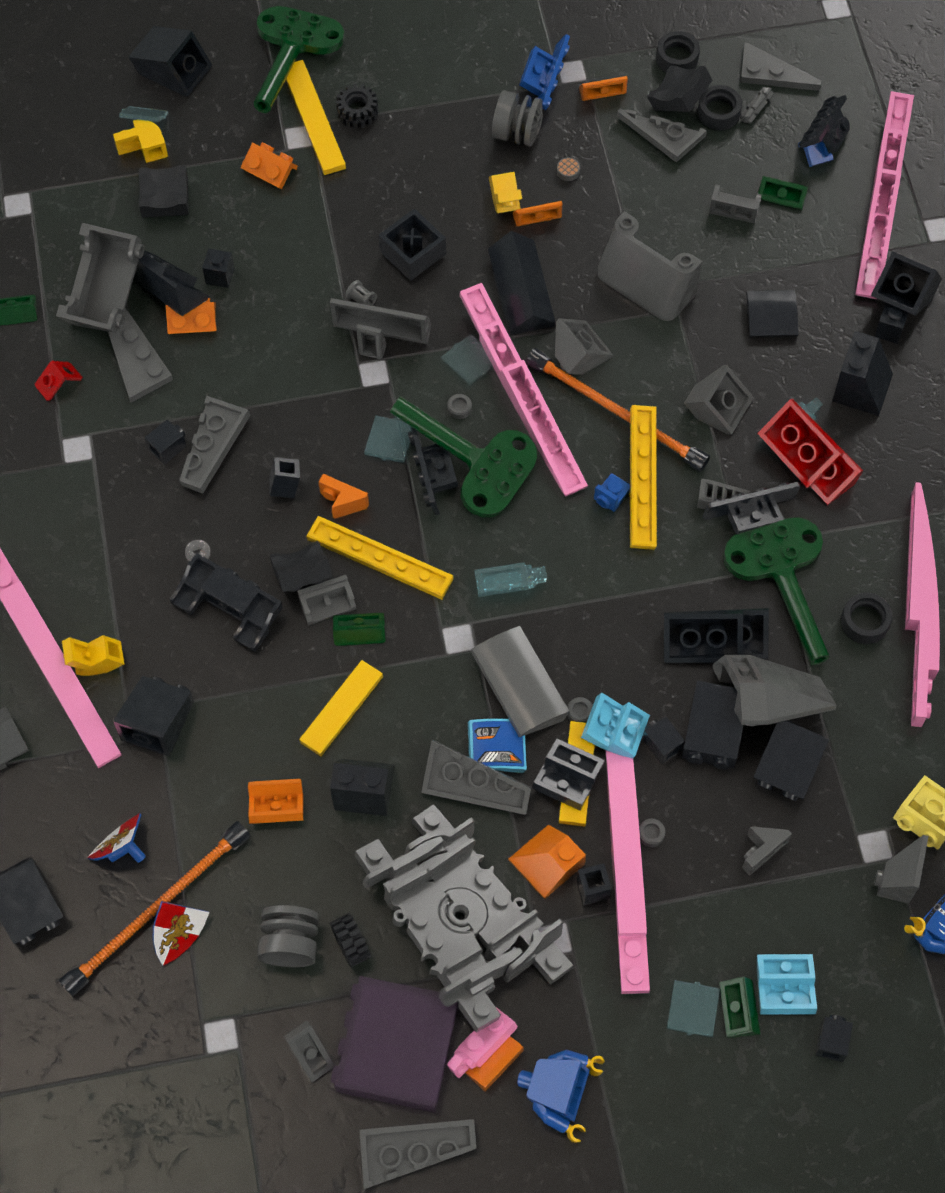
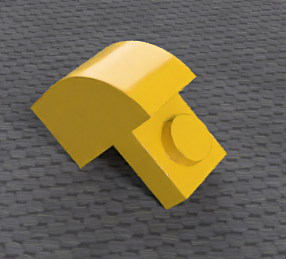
M133 120L134 128L113 134L119 155L141 149L146 163L168 157L162 132L151 121Z
M515 172L490 176L489 181L496 212L503 213L521 209L519 200L522 199L521 189L517 190Z
M102 635L89 643L71 637L62 641L65 665L74 667L77 675L92 676L107 673L124 665L122 645L119 640Z

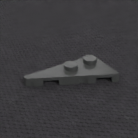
M744 43L740 83L820 91L821 80L749 43Z
M620 108L617 111V117L675 162L679 161L706 137L707 131L703 128L696 131L685 128V124L680 122H671L668 119L652 115L650 119L636 115L637 112L633 110H623Z

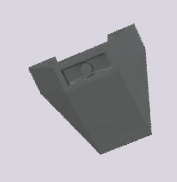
M724 655L713 664V670L719 682L733 683L738 692L734 711L742 725H768L836 710V703L818 676L752 655Z

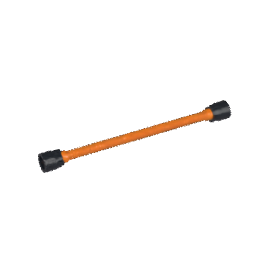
M534 348L529 353L525 361L527 366L540 373L552 374L557 379L562 380L565 384L570 385V387L575 388L578 392L583 393V395L588 396L591 400L593 399L596 403L601 404L604 408L606 407V409L630 423V411L628 412L625 408L620 407L617 403L615 404L612 400L607 399L604 395L602 396L599 392L594 391L591 387L589 388L586 384L556 367L552 363V359L537 348ZM656 428V440L661 441L664 445L666 444L672 450L674 449L684 458L683 461L700 473L704 470L711 458L709 454L696 447L683 446V444Z
M236 821L220 835L223 839L218 842V847H215V849L210 851V854L208 853L207 856L202 858V861L200 860L194 868H191L192 870H189L184 877H181L176 884H173L170 887L171 889H168L165 894L163 893V896H160L155 903H152V906L150 905L147 910H144V913L142 912L139 918L137 917L136 920L131 922V925L129 924L128 927H125L123 932H120L117 937L115 936V939L106 944L104 949L102 948L101 951L96 953V956H93L88 963L82 964L79 968L75 965L58 980L72 997L90 982L87 978L92 975L93 969L95 970L96 967L101 965V962L107 959L106 957L112 955V952L114 953L117 947L120 948V945H123L128 938L134 935L133 933L139 931V928L141 929L144 923L146 924L147 921L152 919V916L154 917L157 914L161 901L171 902L173 897L175 898L176 895H179L181 890L183 891L184 888L189 886V883L191 884L194 881V878L196 879L197 876L202 874V871L204 872L215 860H218L221 857L220 855L229 852L231 849L236 851L251 837L240 822Z

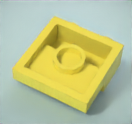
M924 775L901 804L893 819L897 821L898 826L904 831H912L919 837L922 835L929 836L927 847H934L937 850L945 841V789Z

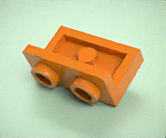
M252 142L240 168L282 189L292 168L295 170L298 168V165L292 163L294 158L282 152L280 155L273 153L274 148L263 142L260 146Z
M208 298L207 301L184 316L179 315L166 305L168 334L217 331L216 303L210 302V298Z
M301 779L248 782L249 824L303 821L304 797Z

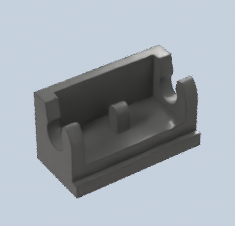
M715 185L711 198L710 214L755 223L762 194L757 193L754 200L720 192V185Z
M346 575L297 591L308 626L332 618L335 615H341L357 609Z

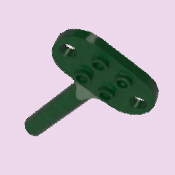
M282 6L270 7L260 13L257 18L259 36L265 41L280 45L281 49L254 100L256 110L262 113L270 112L300 53L309 52L325 55L340 49L344 42V29L337 20Z
M401 396L390 410L392 415L469 466V473L461 486V499L464 506L472 514L479 517L490 518L499 515L510 503L537 460V449L534 442L520 431L506 430L500 432L486 447L478 448ZM515 440L521 441L525 449L516 450L512 442ZM473 498H483L486 505L484 507H477L473 503Z
M796 517L732 536L726 544L723 556L725 566L729 572L738 579L746 581L763 578L774 579L810 664L817 665L828 660L830 657L794 573L796 569L814 562L820 555L823 539L818 527L807 519ZM810 534L814 536L815 542L807 543L802 539V536ZM740 555L743 557L744 562L736 564L732 562L731 557Z

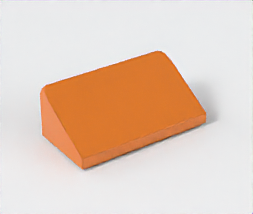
M624 76L584 83L579 86L581 99L586 101L626 94L628 78Z
M558 201L513 211L516 226H523L561 218L563 203Z
M510 1036L480 1068L477 1066L473 1069L469 1068L465 1074L485 1092L524 1051V1047Z

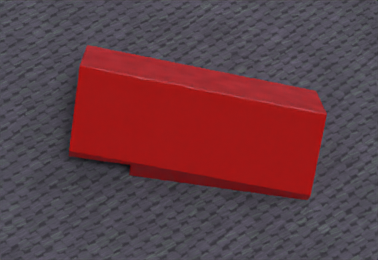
M790 399L758 432V435L807 488L812 487L827 505L854 486L863 472L793 399Z

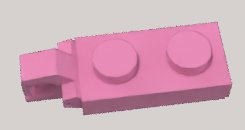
M497 1007L496 1009L501 1014L499 1020L477 1033L473 1031L454 1052L455 1055L447 1063L448 1068L456 1077L460 1078L469 1068L473 1069L476 1066L480 1068L517 1029L516 1023Z

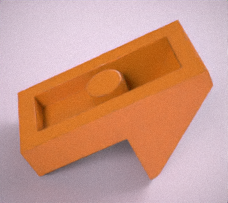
M325 474L320 478V493L330 501L336 500L332 506L334 519L368 508V493Z

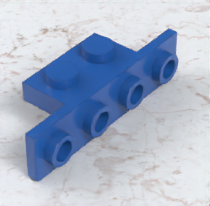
M567 34L556 44L553 55L536 46L531 50L519 84L542 99V110H546L552 101L550 94L558 83L556 76L562 70L564 65L562 59L570 48V45H568L570 36Z

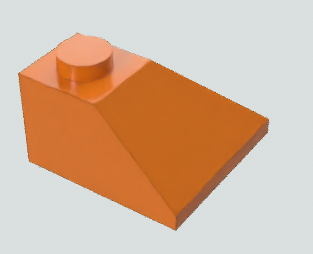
M547 825L508 860L533 888L546 899L585 865L586 854L568 835Z

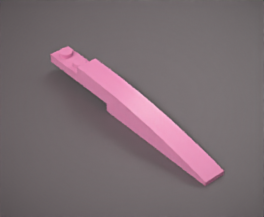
M892 91L890 94L865 232L856 296L877 299L872 297L871 294L886 264L914 95Z
M480 283L460 291V298L480 335L479 340L497 376L562 493L566 497L587 488L588 485L525 361H521L483 284Z
M916 482L911 493L905 630L915 631L911 726L922 727L926 718L929 719L931 715V703H927V695L931 694L932 680L935 679L939 671L940 629L933 543L921 483Z
M0 549V600L99 769L122 755L71 666L65 665L61 649Z
M605 750L621 994L649 993L647 927L633 758L624 757Z

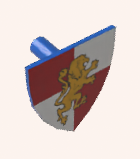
M141 813L114 830L87 858L89 860H100L108 857L111 862H114L129 853L137 863L141 862L146 855L133 842Z
M161 901L153 925V945L162 966L175 960L189 949L203 929L209 915L208 911Z

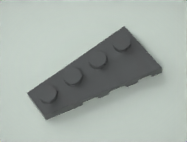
M125 308L123 327L118 329L117 332L108 331L130 402L132 403L172 381L173 378Z
M206 396L204 402L205 409L198 421L199 428L197 434L193 436L192 450L187 455L179 480L183 487L200 493H204L250 417L248 409Z
M474 1119L360 1130L364 1189L477 1149Z

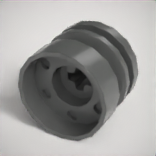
M503 90L499 96L494 113L492 138L509 141L513 132H515L516 144H521L524 138V145L531 147L542 123V99L536 97L532 103L531 96L527 95L522 105H520L519 93Z
M279 905L264 908L261 914L262 921L264 922L260 924V929L267 935L259 938L258 960L280 967L295 968L313 965L316 961L317 944L310 938L318 935V927L316 925L319 924V914L314 910L298 906Z

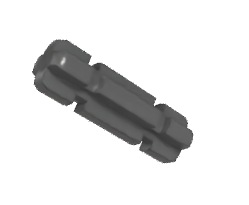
M762 87L741 113L742 122L749 124L753 122L765 107L767 101L773 97L770 87Z

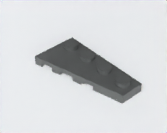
M435 740L431 741L421 793L524 815L527 814L532 787Z

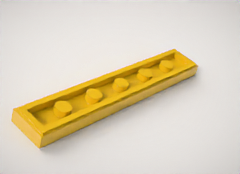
M303 60L294 63L286 82L323 174L327 175L346 169L345 161Z
M632 405L630 408V548L655 550L657 547L656 407Z
M320 516L317 517L306 536L307 540L311 542L319 541L320 546L441 600L453 581V575Z

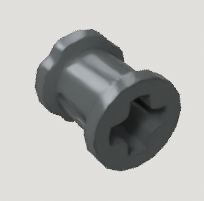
M360 280L352 282L345 293L349 300L353 299L357 303L374 305L377 299V294L363 287V283Z

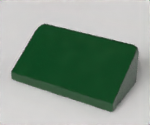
M763 176L758 194H762L761 200L802 210L808 187Z
M36 295L0 299V326L37 321Z
M384 613L333 616L334 645L384 643Z
M744 976L719 982L726 1036L731 1038L759 1035L760 1027L752 979Z

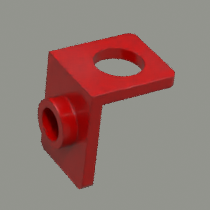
M50 361L36 381L35 387L46 400L50 401L65 380L81 381L83 377L70 362ZM63 367L71 371L72 374L67 373Z

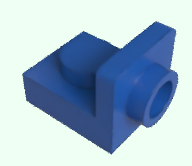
M823 140L820 143L804 148L809 167L833 160L832 153H828Z
M611 473L602 485L598 484L596 486L594 499L601 507L609 508L615 512L630 493V484Z

